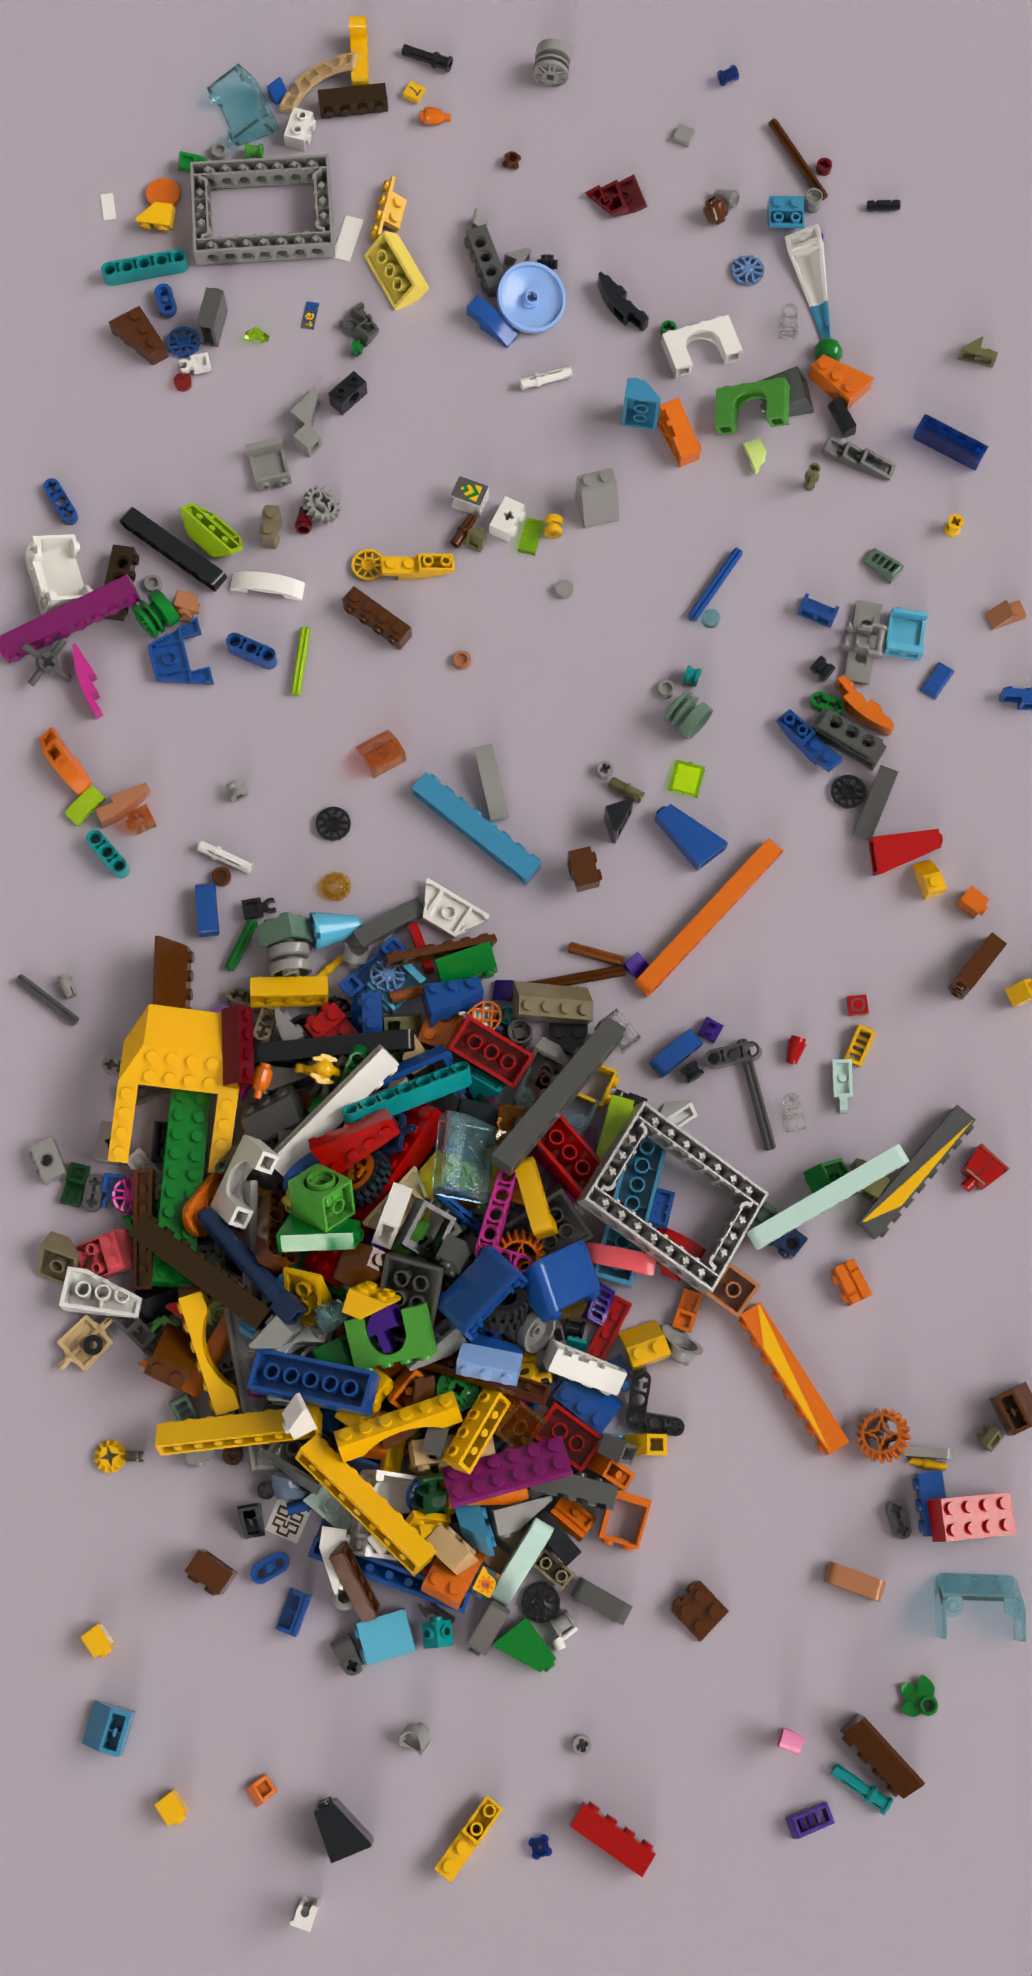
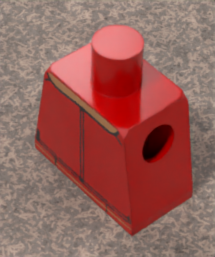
M981 1143L974 1149L962 1168L961 1173L966 1179L960 1185L967 1192H970L975 1186L979 1190H983L1010 1168Z

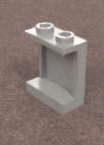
M281 437L246 444L257 491H266L278 486L284 487L292 483Z

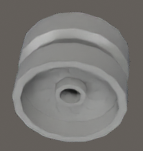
M284 942L275 944L267 949L268 959L273 962L269 966L271 977L308 976L312 973L311 961L308 960L310 957L309 944L305 942Z
M528 1304L527 1318L524 1325L520 1326L517 1331L512 1330L511 1333H504L507 1339L519 1345L527 1352L537 1353L552 1338L556 1321L550 1320L543 1323Z

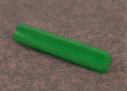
M248 919L225 964V968L229 971H235L257 928V921Z

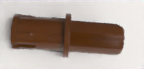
M469 513L462 525L457 527V532L450 541L452 546L456 548L461 547L467 532L476 522V517L473 514Z

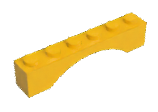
M199 1290L178 1298L177 1307L179 1313L183 1314L185 1322H183L184 1329L187 1334H190L192 1340L190 1341V1347L192 1352L196 1353L198 1359L196 1361L199 1373L202 1372L204 1377L202 1383L205 1392L209 1393L211 1399L209 1400L211 1411H215L216 1416L240 1409L241 1404L239 1402L237 1386L220 1373L208 1352L206 1325L211 1305L207 1293Z
M451 1391L334 1431V1435L343 1463L364 1456L376 1444L399 1432L421 1427L446 1428L463 1422L454 1392Z

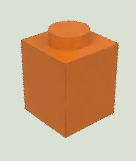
M970 886L956 906L972 918H975L978 914L982 916L988 906L985 904L989 901V898L973 886Z

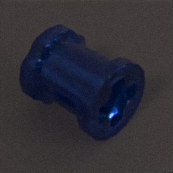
M731 65L726 70L718 71L717 78L720 85L725 86L727 82L739 79V72L735 65Z

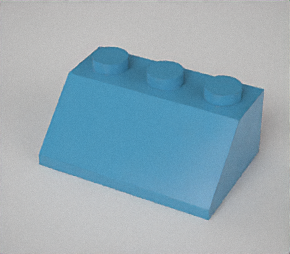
M627 378L621 426L656 430L661 398L645 380Z

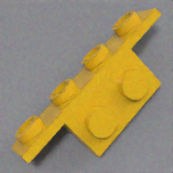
M394 175L389 180H385L382 185L383 193L378 200L379 208L374 215L376 220L370 230L372 234L370 241L372 242L381 235L383 225L396 232L400 229L407 199L392 191L396 179Z

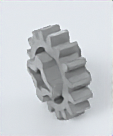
M318 485L315 488L310 487L302 500V503L305 504L303 509L308 510L306 515H311L312 521L317 519L318 524L322 521L325 525L328 522L332 523L339 516V511L341 510V507L338 506L340 501L335 500L337 495H332L331 489L326 491L325 486L321 489Z

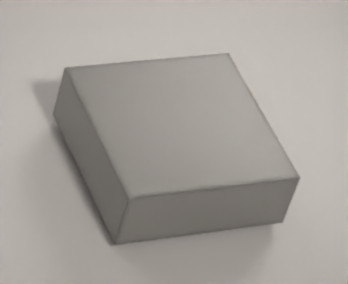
M679 124L672 141L688 147L695 134V129Z

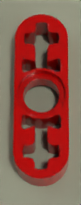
M417 921L407 924L415 947L417 949L424 948L426 944ZM432 960L421 962L426 975L435 972Z

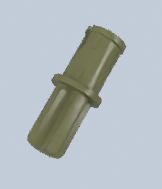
M612 777L608 783L609 787L622 793L623 796L626 795L634 799L638 803L641 802L642 798L636 796V794L641 797L645 795V792L631 786V783L627 784L616 777Z

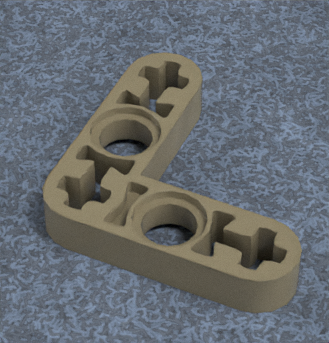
M240 988L228 990V1005L234 1006L239 1004L250 1007L249 990ZM251 1007L253 1012L260 1013L253 1030L254 1043L270 1042L276 1026L275 1010L278 1008L281 1011V1007ZM264 1018H270L272 1022L269 1024H265L262 1022V1020ZM262 1030H265V1035L260 1038Z

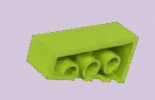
M612 1094L596 1155L601 1160L633 1110L634 1100Z

